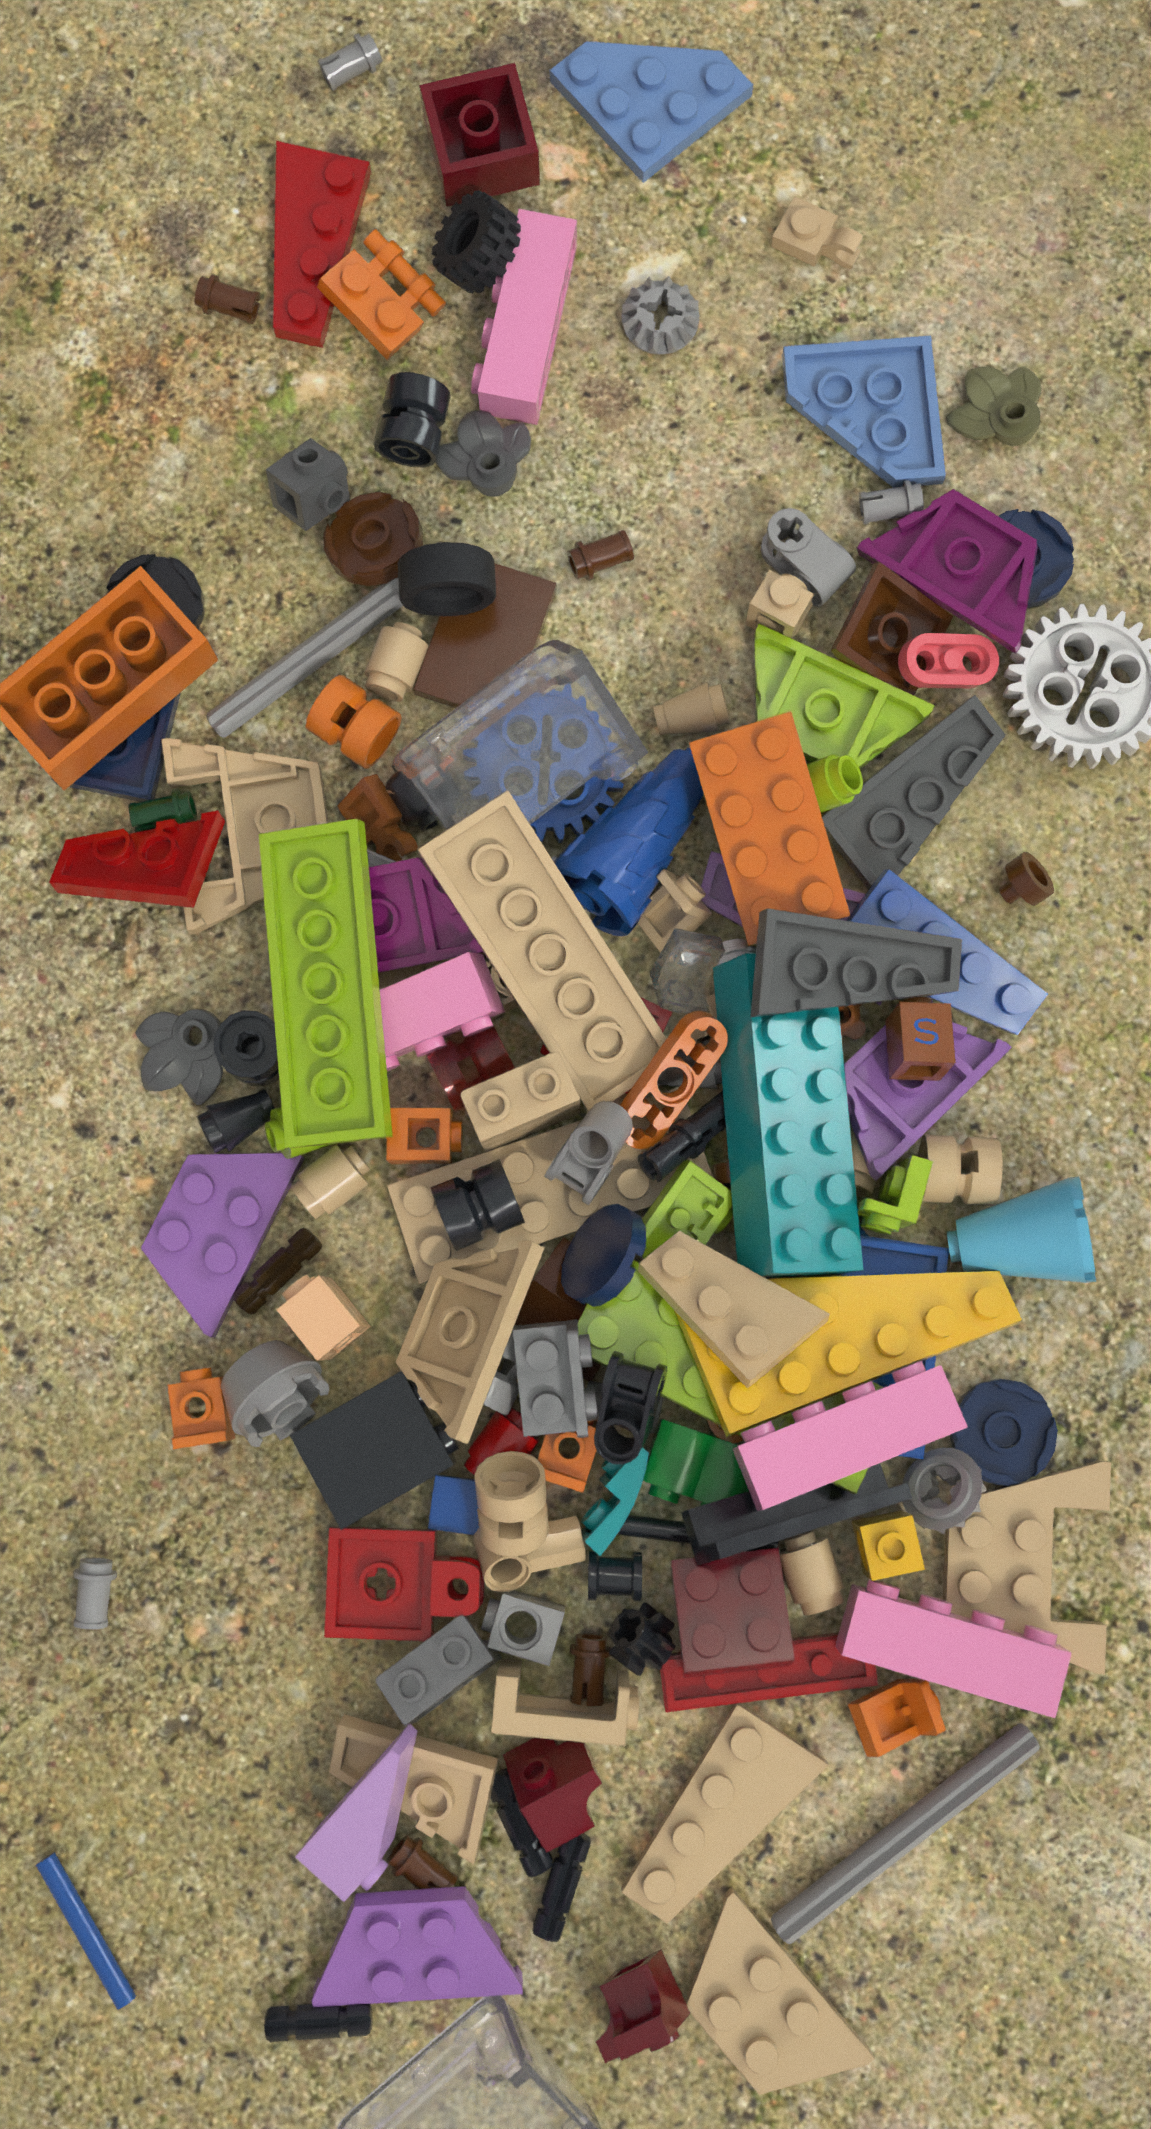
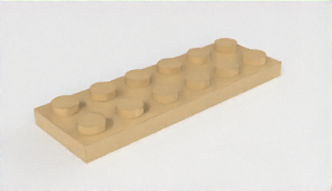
M505 790L418 847L417 851L549 1053L559 1052L579 1098L586 1110L589 1111L596 1103L602 1101L612 1102L629 1091L667 1038L510 792Z
M675 1088V1089H672V1090H669V1091H666V1092H663V1093H671V1092L676 1091L678 1088ZM653 1096L646 1098L652 1105L655 1104L660 1111L665 1106ZM688 1104L685 1105L675 1121L679 1118L687 1119L691 1116ZM636 1115L631 1118L634 1130L637 1128L646 1130L650 1125L646 1115L643 1118ZM580 1120L389 1184L387 1187L418 1283L421 1285L428 1282L435 1263L453 1258L464 1260L473 1253L488 1249L498 1253L518 1248V1242L523 1240H530L540 1245L577 1232L592 1214L607 1205L618 1203L634 1213L649 1208L679 1165L665 1176L662 1181H653L642 1171L638 1162V1155L647 1149H636L625 1143L612 1164L614 1167L592 1202L587 1205L582 1201V1195L557 1178L550 1181L544 1177L564 1143L582 1121ZM704 1152L696 1159H687L712 1176ZM500 1159L525 1223L499 1234L492 1229L485 1230L484 1240L456 1251L446 1231L430 1187L457 1176L465 1182L471 1180L472 1170Z

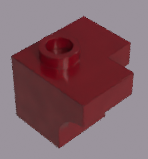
M532 1738L503 1754L519 1808L546 1853L595 1827L587 1801L592 1792L602 1785L586 1742L565 1741L559 1745L556 1739Z
M661 1949L615 1971L599 1986L609 2008L610 2020L607 2030L595 2042L604 2062L607 2063L618 2057L622 2061L648 2048L650 2052L659 2050L680 2037L677 2029L690 2015V2011Z

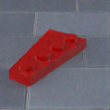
M276 141L273 330L276 338L323 348L334 305L317 286L320 278L350 252L372 173L369 161Z

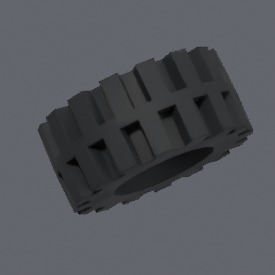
M474 191L472 196L470 194L463 196L461 204L456 202L451 207L452 213L449 217L444 216L441 221L443 228L437 231L434 237L438 242L432 246V255L435 256L432 262L437 271L460 288L472 294L474 291L477 293L484 292L485 285L491 288L496 284L495 278L498 275L502 277L506 273L505 266L507 262L512 263L516 255L513 253V249L519 247L520 238L517 234L521 232V225L517 222L518 218L514 213L487 193Z

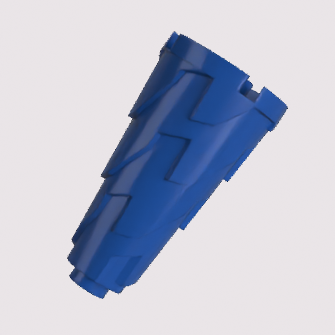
M691 748L673 750L652 772L645 773L614 808L608 807L586 833L577 836L554 861L584 910L586 909L592 914L597 915L592 921L594 926L605 933L622 937L631 933L652 901L649 896L659 882L656 876L663 869L666 870L673 860L670 854L695 818L692 814L704 793Z

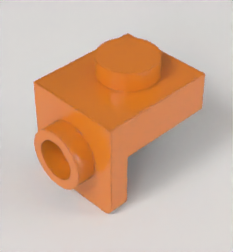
M896 1679L848 1704L867 1757H880L920 1735L936 1736L945 1731V1725L940 1714L941 1706L939 1699L927 1680Z

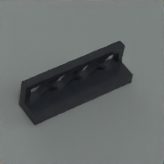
M878 1463L868 1468L856 1494H851L829 1483L765 1510L757 1511L751 1494L747 1491L681 1512L697 1566L909 1500L912 1499L908 1483L888 1488L881 1464Z

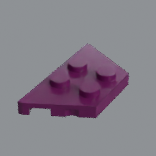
M953 489L933 500L925 510L914 511L898 520V526L872 541L868 537L859 543L857 551L861 557L872 564L881 562L940 607L1016 654L1022 641L1038 548L1035 538Z
M417 857L369 867L378 973L455 958L467 952H483L422 858Z

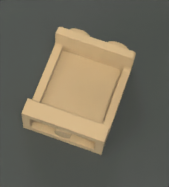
M559 1052L550 1053L461 1092V1099L485 1152L511 1144L581 1114L579 1095Z
M500 1660L496 1675L492 1734L625 1746L626 1730L637 1731L640 1697L638 1696V1687L629 1685L628 1671L617 1670L615 1698L613 1701H604V1704L601 1706L588 1707L586 1706V1699H582V1705L580 1706L571 1703L570 1698L519 1693L522 1660Z

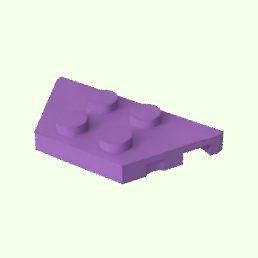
M952 1022L956 1063L940 1081L889 1079L886 1027L884 1026L844 1064L849 1120L870 1176L875 1181L1012 1048L1007 1042L999 1039L994 1043L967 1034V1027Z
M282 1153L191 1154L187 1156L141 1249L205 1335L216 1337L234 1301L233 1294L241 1287L305 1159L301 1155L287 1159Z
M465 1886L356 1893L347 1912L345 1925L342 1931L338 1932L330 1950L329 1960L321 1978H318L314 1985L312 2006L325 2007L523 1994V1974L518 1965L512 1967L500 1949V1938L491 1924L480 1917L478 1912L479 1906Z

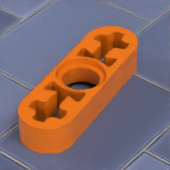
M694 1011L686 1014L675 1026L620 1105L628 1112L631 1118L634 1115L641 1118L646 1115V1119L650 1122L646 1130L641 1128L634 1130V1127L632 1128L631 1134L626 1141L629 1146L636 1149H648L661 1140L723 1054L728 1041L727 1031L723 1024L711 1014L704 1011ZM696 1028L703 1032L706 1030V1033L711 1037L706 1046L702 1043L696 1044L695 1040L691 1037L692 1032ZM679 1049L696 1062L693 1067L676 1055ZM667 1068H680L683 1072L681 1086L671 1093L660 1092L657 1086L659 1075ZM649 1092L658 1102L665 1105L661 1111L655 1104L652 1105L645 1098Z

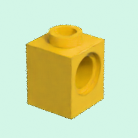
M904 1510L851 1521L863 1574L871 1581L925 1570L913 1515Z

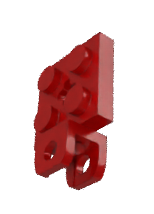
M339 1526L330 1527L324 1638L426 1641L434 1635V1616H468L475 1613L484 1603L485 1581L478 1559L469 1556H437L438 1530L345 1527L341 1530ZM378 1568L386 1569L388 1577L395 1578L396 1586L387 1591L386 1598L377 1597L376 1588L368 1587L367 1584L368 1577L376 1576ZM455 1578L463 1579L467 1583L468 1593L462 1594L456 1591L453 1585Z

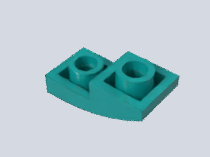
M643 1447L639 1455L630 1463L621 1465L605 1460L601 1465L605 1473L599 1480L613 1495L607 1502L603 1498L597 1500L581 1519V1523L585 1526L581 1530L582 1538L599 1556L607 1549L624 1525L639 1494L649 1455Z

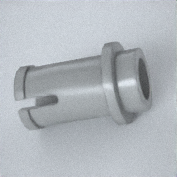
M357 33L354 35V42L323 59L317 60L322 74L332 91L368 70L371 74L375 73V66L383 62L370 34L361 37Z
M909 480L904 481L902 487L866 493L865 491L859 492L863 525L870 522L905 517L914 511L924 510L921 485H911Z
M84 1558L80 1560L79 1568L74 1570L73 1577L78 1579L74 1627L81 1629H103L108 1627L107 1614L111 1580L117 1578V1572L112 1570V1560Z

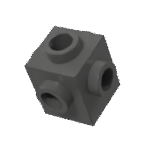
M312 438L285 454L283 458L266 469L273 507L304 531L309 530L331 513L338 511L345 502L350 500L347 483L348 469L345 462L336 452L328 451Z

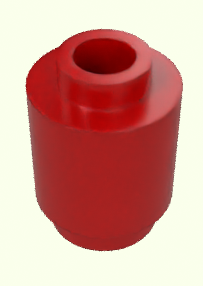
M512 1407L508 1415L496 1411L467 1450L470 1456L464 1463V1466L475 1475L478 1466L486 1458L497 1453L514 1451L530 1455L539 1443V1439L535 1436L524 1437L521 1412Z

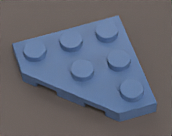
M586 41L550 70V83L643 183L752 96L753 84L722 51Z
M931 336L783 347L782 364L786 402L893 488L902 487L903 482L908 480L911 485L943 484L946 473Z

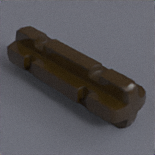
M306 1228L299 1229L288 1240L290 1245L287 1248L281 1247L252 1275L254 1280L251 1283L245 1282L234 1292V1301L245 1313L255 1314L267 1302L265 1298L269 1294L274 1296L303 1267L301 1263L305 1259L310 1261L321 1250V1242L310 1230Z

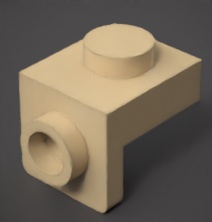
M663 869L656 876L662 886L650 897L652 901L640 918L638 925L661 953L670 955L712 915V912L701 900L706 896L705 891L689 874L684 873L682 876Z

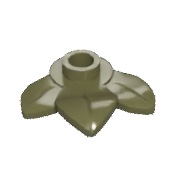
M1025 366L1017 368L1008 377L1000 370L992 367L970 369L965 376V390L969 402L956 408L946 416V421L950 427L967 438L983 440L996 436L1005 445H1022L1032 438L1040 425V410L1036 405L1042 393L1039 378ZM1012 417H1021L1019 419H1010Z

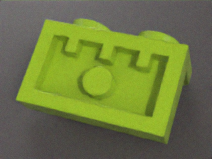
M911 1155L894 1165L892 1170L888 1169L883 1176L878 1199L886 1202L883 1203L869 1198L857 1202L858 1217L862 1218L860 1227L873 1232L891 1235V1232H899V1229L916 1224L933 1161Z
M683 1161L642 1218L646 1227V1247L641 1258L645 1259L678 1231L706 1245L713 1233L718 1234L733 1216L731 1191L692 1161Z

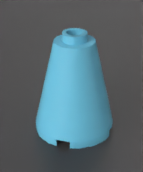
M1080 1177L1066 1178L956 1219L957 1230L947 1231L951 1262H962L964 1272L1000 1271L1001 1275L1081 1283L1096 1282L1088 1220L1082 1202L1084 1196Z

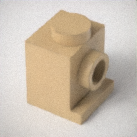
M769 570L749 604L745 625L756 631L758 624H762L794 639L813 606L811 602L814 593L808 591L804 582L797 577L786 573L779 575Z

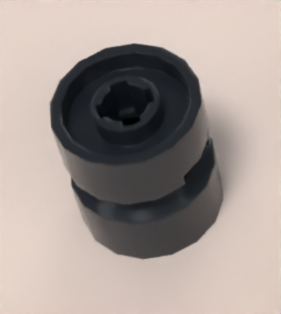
M399 372L391 375L387 382L382 404L386 414L379 418L373 443L374 449L382 457L400 465L423 468L432 466L437 461L442 439V432L438 427L445 423L451 395L448 388L436 379L423 374Z
M242 1010L227 1017L220 1024L214 1036V1052L218 1062L228 1073L250 1086H267L279 1080L275 1023L267 1015L257 1011Z
M500 1159L472 1170L471 1180L465 1182L457 1176L430 1187L446 1231L456 1251L484 1240L485 1230L492 1229L499 1234L525 1223Z

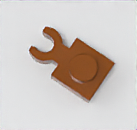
M377 774L363 777L337 805L346 820L359 819L365 822L367 846L375 844L377 854L398 862L403 861L401 857L417 851L418 846L413 836L406 831L400 830L396 824L401 819L402 814Z

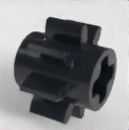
M647 1602L642 1603L639 1611L624 1608L622 1613L615 1618L608 1631L612 1642L615 1644L609 1651V1655L637 1676H641L645 1667L660 1670L662 1665L671 1656L672 1650H675L676 1647L669 1634L675 1624Z

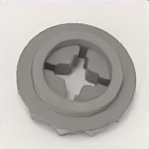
M669 276L664 281H653L648 277L643 285L638 288H631L628 298L622 305V326L624 332L636 347L652 354L676 352L685 347L697 332L699 326L698 300H694L687 285L681 287L673 283ZM665 301L667 312L672 316H666L663 323H660L659 330H656L654 313L649 311H656L658 304Z
M937 1448L924 1453V1459H916L907 1470L902 1484L908 1483L912 1499L902 1501L905 1511L913 1515L914 1522L923 1529H932L944 1534L946 1529L955 1526L965 1528V1520L973 1512H980L979 1501L982 1493L987 1491L982 1481V1470L969 1455L958 1449ZM936 1476H939L950 1486L955 1485L950 1489L952 1496L950 1499L952 1503L950 1505L946 1502L944 1503L939 1497L934 1498L940 1493L937 1486L939 1482Z

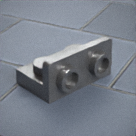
M577 1320L514 1326L513 1340L524 1437L577 1431L578 1438L589 1437L588 1421L598 1420L595 1387L584 1388L582 1368L593 1367L589 1334L579 1335Z
M458 1616L376 1678V1684L403 1725L406 1726L409 1723L413 1724L419 1721L502 1657L497 1650L487 1647L489 1640L482 1641L466 1616Z

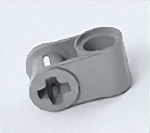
M786 508L773 514L768 523L767 532L761 542L760 549L763 559L780 575L783 573L790 574L804 582L807 590L814 593L811 602L813 606L821 607L856 571V564L844 547L831 540L806 514L798 509ZM796 524L799 525V529H798V530L795 529ZM788 536L791 537L785 543L781 541L786 539Z
M611 1101L596 1103L564 1143L544 1177L550 1181L557 1178L580 1193L582 1201L589 1205L614 1167L612 1164L631 1134L633 1126L628 1112L621 1105Z

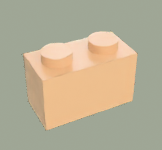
M304 1275L282 1293L286 1302L277 1309L278 1313L317 1361L331 1360L371 1327L332 1278L321 1275L311 1278L308 1275Z

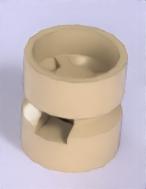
M928 1134L922 1136L918 1157L933 1161L922 1202L951 1203L956 1196H960L964 1204L987 1206L997 1204L1001 1190L1003 1165L1002 1149L998 1138L968 1137L963 1144H958L954 1136ZM961 1169H966V1174H961Z
M502 1452L486 1458L478 1466L474 1475L480 1540L487 1550L500 1556L516 1557L527 1555L537 1550L546 1541L549 1532L544 1467L535 1457L522 1452Z

